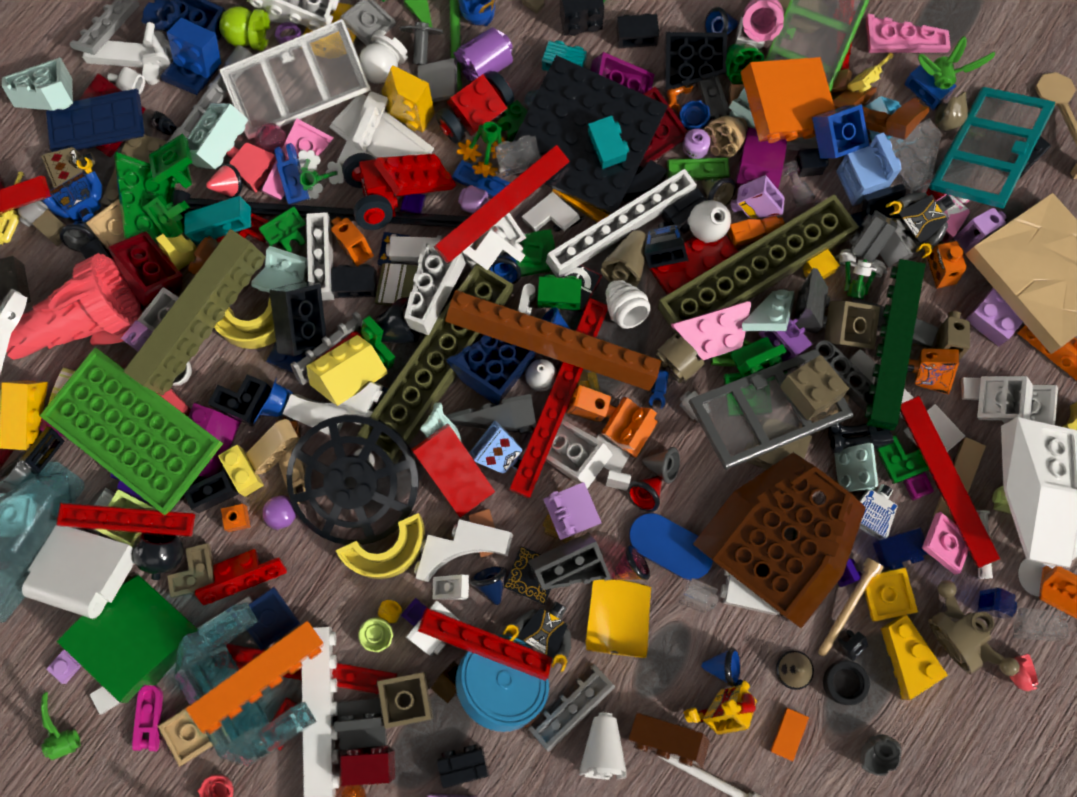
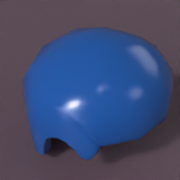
M701 100L689 101L682 106L679 112L680 121L689 131L692 129H703L710 120L709 106L705 105Z

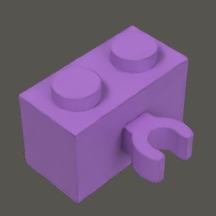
M789 318L786 331H760L758 333L762 338L768 337L774 348L783 344L787 352L781 357L782 362L802 355L812 345L803 334L805 328L799 329L795 325L798 321L797 319L791 320Z

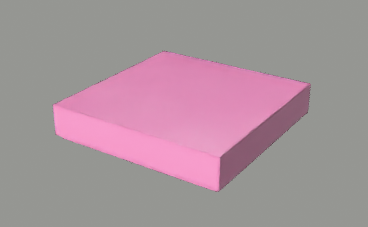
M942 512L936 513L922 549L954 575L960 574L969 550L956 524Z

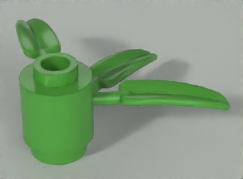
M963 36L949 57L937 58L933 63L925 55L919 54L918 60L923 69L928 74L934 76L936 87L948 89L956 82L955 73L961 71L967 73L981 67L994 58L995 52L955 69L954 63H957L961 58L967 43L966 37Z
M45 692L41 700V716L43 726L47 729L49 737L45 738L41 746L44 756L55 760L75 752L76 748L81 746V741L75 729L58 732L48 714V692Z

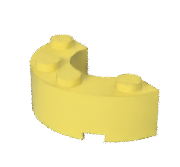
M269 298L265 312L258 318L250 321L235 318L234 312L229 307L223 319L214 326L215 330L226 341L241 348L257 349L276 342L271 299Z
M417 513L398 522L400 530L398 540L387 552L380 554L368 553L357 541L337 549L336 552L347 567L364 577L372 579L395 577L409 569L421 553V545L425 539L422 517Z

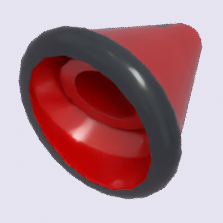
M656 476L631 482L628 486V495L631 501L641 510L647 512L656 511L660 505L662 479Z

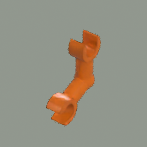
M682 86L667 91L669 106L671 109L677 110L678 116L681 106L677 103L676 96L681 93H690L693 86L688 88Z

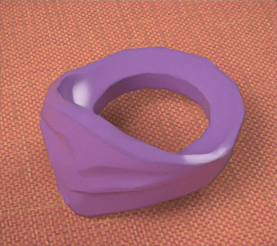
M290 22L280 24L275 31V39L279 44L301 36L298 26ZM285 29H293L295 31V35L280 36L281 32Z

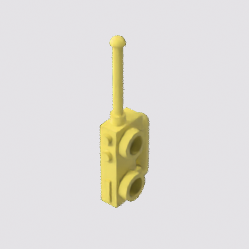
M888 53L887 57L878 65L859 73L847 85L848 90L852 92L859 90L861 93L871 88L870 84L880 79L881 67L889 59L893 58V53Z
M18 172L14 185L20 183L24 176L23 172ZM11 210L0 214L1 245L11 241L19 223L18 211Z

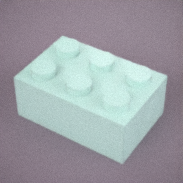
M211 103L187 138L192 164L198 168H218L223 163V157L227 151L233 148L237 136L245 130V124L248 119L231 104Z

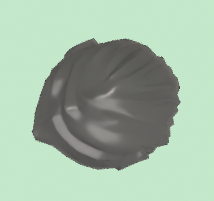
M885 734L871 736L861 750L860 762L862 769L876 776H886L888 772L897 770L901 761L900 743Z

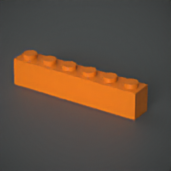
M306 621L187 707L186 711L203 735L207 732L211 735L222 726L220 722L227 717L233 719L243 711L241 707L247 702L253 704L263 696L261 692L266 688L270 687L273 689L283 681L281 677L290 672L292 675L303 666L301 662L308 657L310 660L317 657L322 652L320 648L323 647L324 642L310 623Z

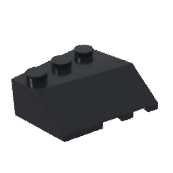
M666 32L664 41L665 92L725 74L727 72V33Z

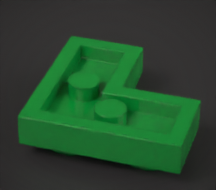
M368 316L362 322L360 335L372 345L388 370L393 367L395 356L381 342L383 330Z
M896 435L893 436L894 442L892 444L876 449L892 484L929 470L919 450L905 455Z

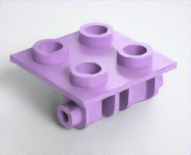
M584 482L561 492H553L549 497L543 499L560 540L602 523Z

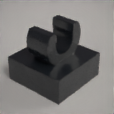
M847 630L846 633L851 639L845 642L839 638L838 641L844 649L846 656L854 661L868 647L866 637L859 631L854 634L851 630Z

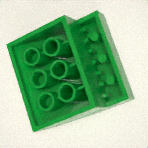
M137 576L120 587L113 601L106 603L98 617L94 619L85 616L80 617L59 638L57 643L119 703H128L143 685L156 686L202 632L141 576Z

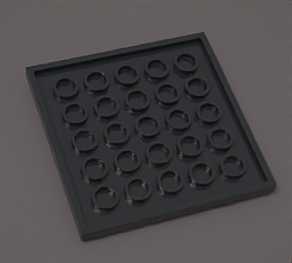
M556 55L502 164L522 174L553 147L558 145L570 162L544 184L611 215L619 209L668 105ZM612 115L614 121L619 122L622 132L620 136L622 141L625 140L627 142L629 152L627 153L626 161L602 169L588 134V124Z

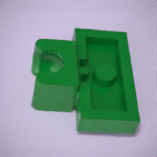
M518 100L507 106V109L502 113L503 118L499 119L496 123L502 128L501 132L507 131L506 143L514 140L528 112Z
M295 206L258 228L269 246L280 241L283 249L288 252H292L291 240H296L301 246L306 243L298 230L306 225Z

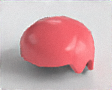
M1024 654L1015 657L1014 659L1019 663L1020 669L1016 675L1010 676L1012 682L1017 688L1024 691L1037 689V687H1033L1038 685V679L1030 655Z
M213 774L203 781L198 789L200 797H233V784L227 776Z

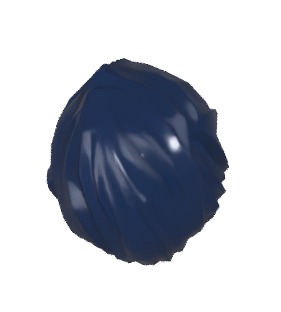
M173 0L149 2L143 9L141 22L143 24L148 22L155 24L154 30H169L180 18L179 5Z

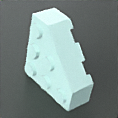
M60 57L2 77L1 86L14 107L63 110L73 104L72 78Z

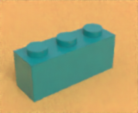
M241 196L185 213L184 234L196 245L200 244L205 237L208 238V235L215 239L225 236L230 229L237 232L251 227V207Z

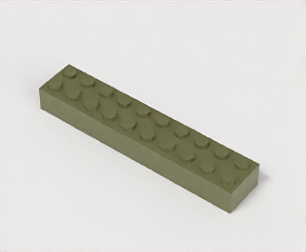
M834 194L663 297L659 301L658 310L674 333L678 334L679 339L681 335L672 328V323L752 299L804 267L806 262L827 249L830 251L850 239L859 226Z
M476 263L458 291L505 306L513 294V284ZM451 301L435 322L430 334L426 335L370 416L395 429L408 445H410L421 426L431 414L433 404L440 401L457 376L446 360L451 356L459 354L467 346L475 344L484 336V334L445 322ZM364 424L357 437L368 439L374 427ZM382 432L376 444L388 454L393 464H396L403 455V452L397 443Z

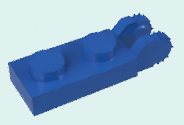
M292 143L286 145L289 157L287 161H285V155L281 147H276L274 149L278 163L276 165L288 204H295L310 199L308 191L304 190L303 185L300 183L302 171L294 145Z

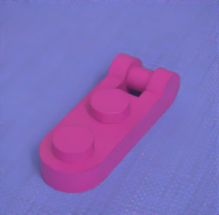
M146 685L138 693L132 741L133 751H141L142 749L158 751L160 730L158 725L161 722L163 692L158 686ZM143 732H150L149 739L143 738Z

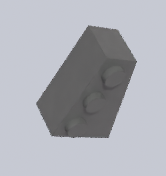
M589 533L528 561L535 580L542 590L570 586V584L581 582L587 584L601 579L605 581L611 580L598 544Z

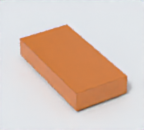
M786 708L770 752L794 761L809 717Z

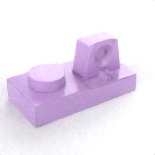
M64 649L46 670L62 684H66L79 670L81 665Z

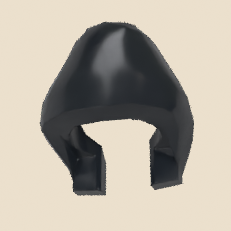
M409 297L398 299L385 312L376 317L375 322L383 330L381 342L408 344L417 341L419 332L409 328L403 317V309L407 308Z

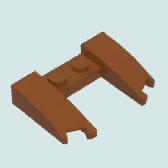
M871 87L861 93L859 90L854 92L847 90L833 100L834 107L837 109L845 105L862 104L863 107L876 93L877 87ZM915 97L903 104L892 115L863 107L866 129L879 133L884 132L886 135L905 140L929 113L930 108L923 106L919 103L920 100Z

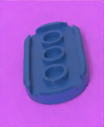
M654 513L644 514L632 524L629 532L630 542L636 548L634 550L644 558L686 580L701 578L711 569L713 560L693 545L698 537L696 534Z

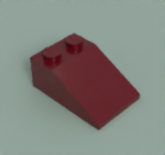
M147 232L108 247L129 288L144 307L153 301L163 287L173 294L181 290V272Z

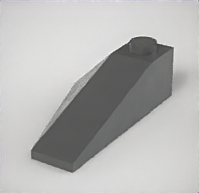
M531 394L503 399L500 405L484 404L478 411L472 408L446 415L454 425L488 429L495 420L507 432H520V434L533 432L532 429H535L536 426Z

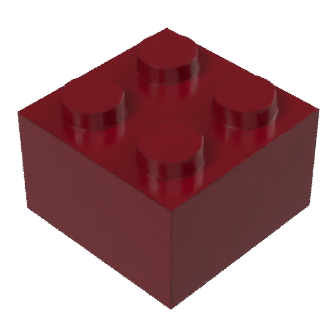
M388 746L374 747L371 749V752H365V748H355L347 750V754L341 756V786L385 784L395 780V751H388Z

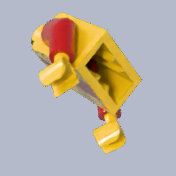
M738 680L735 687L720 690L709 709L697 712V709L694 707L685 710L683 713L688 723L705 722L717 735L747 730L750 726L753 712L756 710L757 701L748 691L750 685L744 680Z

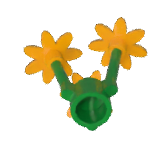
M485 122L483 125H479L478 132L472 142L468 139L465 144L459 142L458 146L461 149L456 151L460 155L464 154V161L470 158L475 163L476 157L482 156L480 152L475 151L479 147L476 143L481 136L483 142L487 144L484 162H478L479 166L473 165L472 168L476 170L475 174H483L484 178H487L488 175L495 177L497 175L495 172L499 170L492 167V163H489L490 152H494L492 155L493 159L497 158L499 154L504 159L505 153L508 152L512 142L505 143L504 138H501L502 128L494 122Z

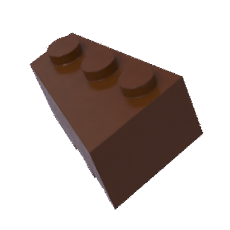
M636 713L629 741L639 751L647 752L651 750L656 752V755L669 760L672 757L678 759L680 764L689 767L694 765L703 769L710 744L704 733L640 713Z

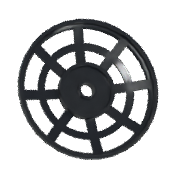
M344 414L318 423L300 438L288 462L286 474L287 490L295 512L313 532L334 543L348 545L357 541L361 545H365L386 538L399 528L398 522L409 516L417 500L419 471L411 448L395 429L373 417L359 414ZM357 422L374 428L368 439L357 436L340 437L337 424ZM323 428H329L331 440L320 446L312 456L301 450L312 435ZM382 432L397 443L404 453L406 460L393 464L388 454L376 444ZM355 443L364 447L359 456L345 455L343 444ZM334 447L337 459L327 466L318 461V458L326 450ZM372 450L381 457L386 467L375 470L372 464L367 461ZM296 458L307 464L304 477L306 491L294 494L292 474ZM313 469L324 474L323 487L312 489L311 476ZM410 469L411 491L408 503L405 504L395 500L398 487L396 473ZM390 476L388 496L377 492L378 479ZM346 477H353L357 482L356 487H348L345 483ZM327 495L331 502L334 503L330 514L320 507L315 498ZM371 499L383 504V507L376 514L367 518L363 506L370 502ZM309 500L314 510L326 520L322 531L306 518L298 502ZM342 508L354 509L359 521H344L338 519ZM390 508L402 512L400 518L390 528L378 535L374 534L370 524L382 518ZM334 525L346 528L362 527L366 538L347 540L331 536L330 534Z

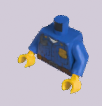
M86 157L87 165L85 167L82 166L80 160H77L76 163L87 174L82 172L49 191L51 197L43 200L44 204L55 215L63 218L71 217L75 222L82 219L84 223L94 217L93 212L100 209L99 200L103 190L96 172L91 169L92 161Z

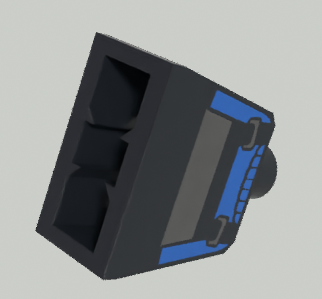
M662 222L658 225V228L648 231L644 253L649 269L688 261L684 241L677 225Z

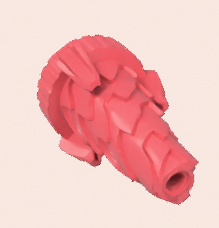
M100 253L77 263L73 268V278L65 282L60 288L54 290L48 298L34 305L32 310L21 316L17 326L11 332L6 351L7 356L13 360L20 359L47 346L50 349L56 345L66 344L91 335L90 343L93 346L123 342L121 337L142 315L139 300L132 293L117 264L111 258Z

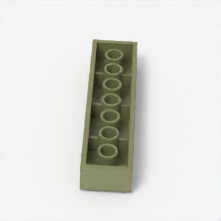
M230 229L123 372L142 386L163 396L165 392L171 389L176 377L185 370L186 364L191 357L197 354L203 341L211 335L212 329L217 322L223 319L229 306L237 300L238 294L243 287L249 284L255 271L261 268L266 256L250 241Z

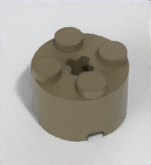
M677 333L656 350L657 359L661 360V366L664 369L668 366L672 372L671 376L679 384L682 381L686 382L705 365L703 359L698 361L695 357L698 352L683 337L678 339Z

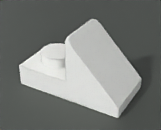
M469 575L433 577V600H466L468 598Z

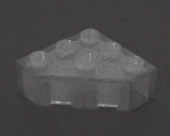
M930 118L918 124L905 140L896 137L889 139L895 156L901 162L902 169L892 182V185L903 184L906 187L905 196L910 193H926L932 180L942 133Z

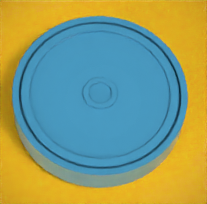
M497 635L507 640L512 638L511 636ZM515 638V640L513 641L515 643L533 649L528 644L517 638ZM468 651L457 669L456 691L462 707L475 722L490 730L508 732L522 728L541 712L548 698L549 678L544 681Z

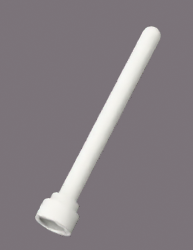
M672 757L669 760L661 758L732 797H762L755 792L747 794L694 765L689 767L680 764L678 759Z

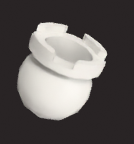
M382 30L375 31L371 37L372 44L362 49L359 55V60L367 80L375 84L385 83L392 65L398 67V64H404L408 58L405 55L407 49L395 37L391 40L385 36L386 32Z

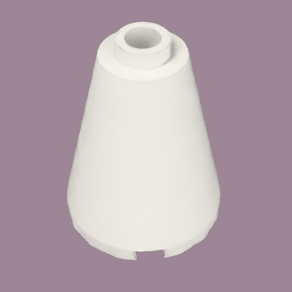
M601 712L593 718L579 775L585 774V777L609 780L612 775H617L616 779L626 778V767L617 719L612 717L611 713Z

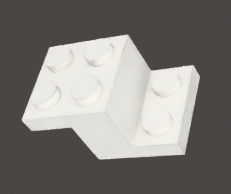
M496 226L486 231L475 244L472 243L463 251L464 254L486 270L491 267L502 250L519 262L525 257L522 245L514 239L508 241L505 238L506 234Z
M981 376L977 418L979 420H999L1005 424L1020 417L1055 425L1058 387L1057 385H1033L1027 376Z

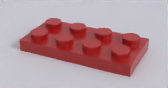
M435 154L378 157L374 162V165L396 196L453 190L457 185L452 179L451 174L442 165L439 157Z
M726 234L721 239L710 243H705L695 236L684 243L688 261L650 268L649 270L668 295L735 255L738 251Z

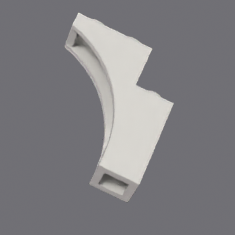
M370 382L363 390L338 406L333 403L314 401L299 394H291L283 414L310 427H314L331 417L344 414H359L370 417L375 404L379 403L383 396V391H381L383 385ZM353 422V423H356V424H358V425H360V426H364V424H362V423ZM343 423L337 424L339 431L342 428ZM328 427L320 430L321 432L330 435Z
M459 519L458 525L455 524L452 530L453 541L427 535V539L423 540L420 549L422 557L420 561H417L414 574H417L416 579L429 582L442 566L466 554L490 552L508 556L513 534L508 531Z

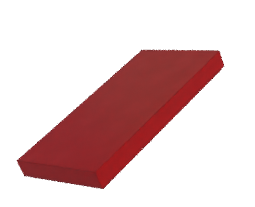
M448 423L411 449L460 518L495 493L493 487Z

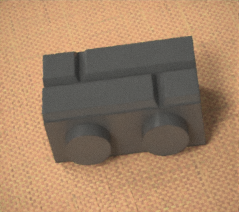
M874 211L872 216L868 214L862 222L863 229L860 233L855 232L850 240L852 244L851 251L871 263L874 262L897 229L895 221L878 211Z

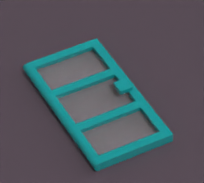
M982 87L968 112L966 121L958 130L934 175L929 189L1004 209L1055 107V102Z

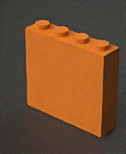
M820 57L750 62L740 72L759 142L768 141V143H774L781 139L792 141L800 137L810 139L816 136L812 117L835 109Z

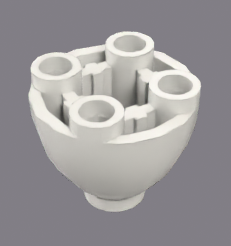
M715 200L703 201L697 204L691 211L688 224L694 236L705 243L715 242L724 237L728 232L731 224V215L727 207L721 202Z

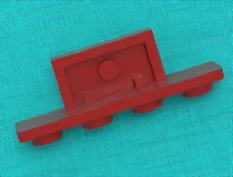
M253 549L214 564L215 582L196 589L195 596L202 605L211 604L286 574L287 569L279 557L260 564L258 553Z

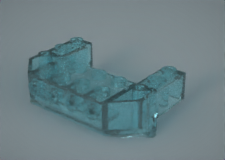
M247 602L231 606L199 631L184 636L179 643L174 677L190 705L239 671L226 645L258 622ZM258 701L253 704L247 702L241 707L243 711L233 719L227 717L220 722L222 726L211 735L208 732L206 734L220 758L250 766L273 753L317 721L306 702L290 708L272 722H269Z

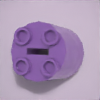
M492 27L457 48L454 56L459 63H462L464 67L463 74L466 79L474 81L482 74L486 77L489 73L493 71L499 72L512 64L511 51L513 47L507 35Z

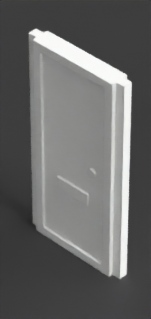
M364 94L356 96L329 126L330 129L347 141L367 97ZM384 110L380 123L376 127L365 153L377 159L378 157L432 154L434 148Z

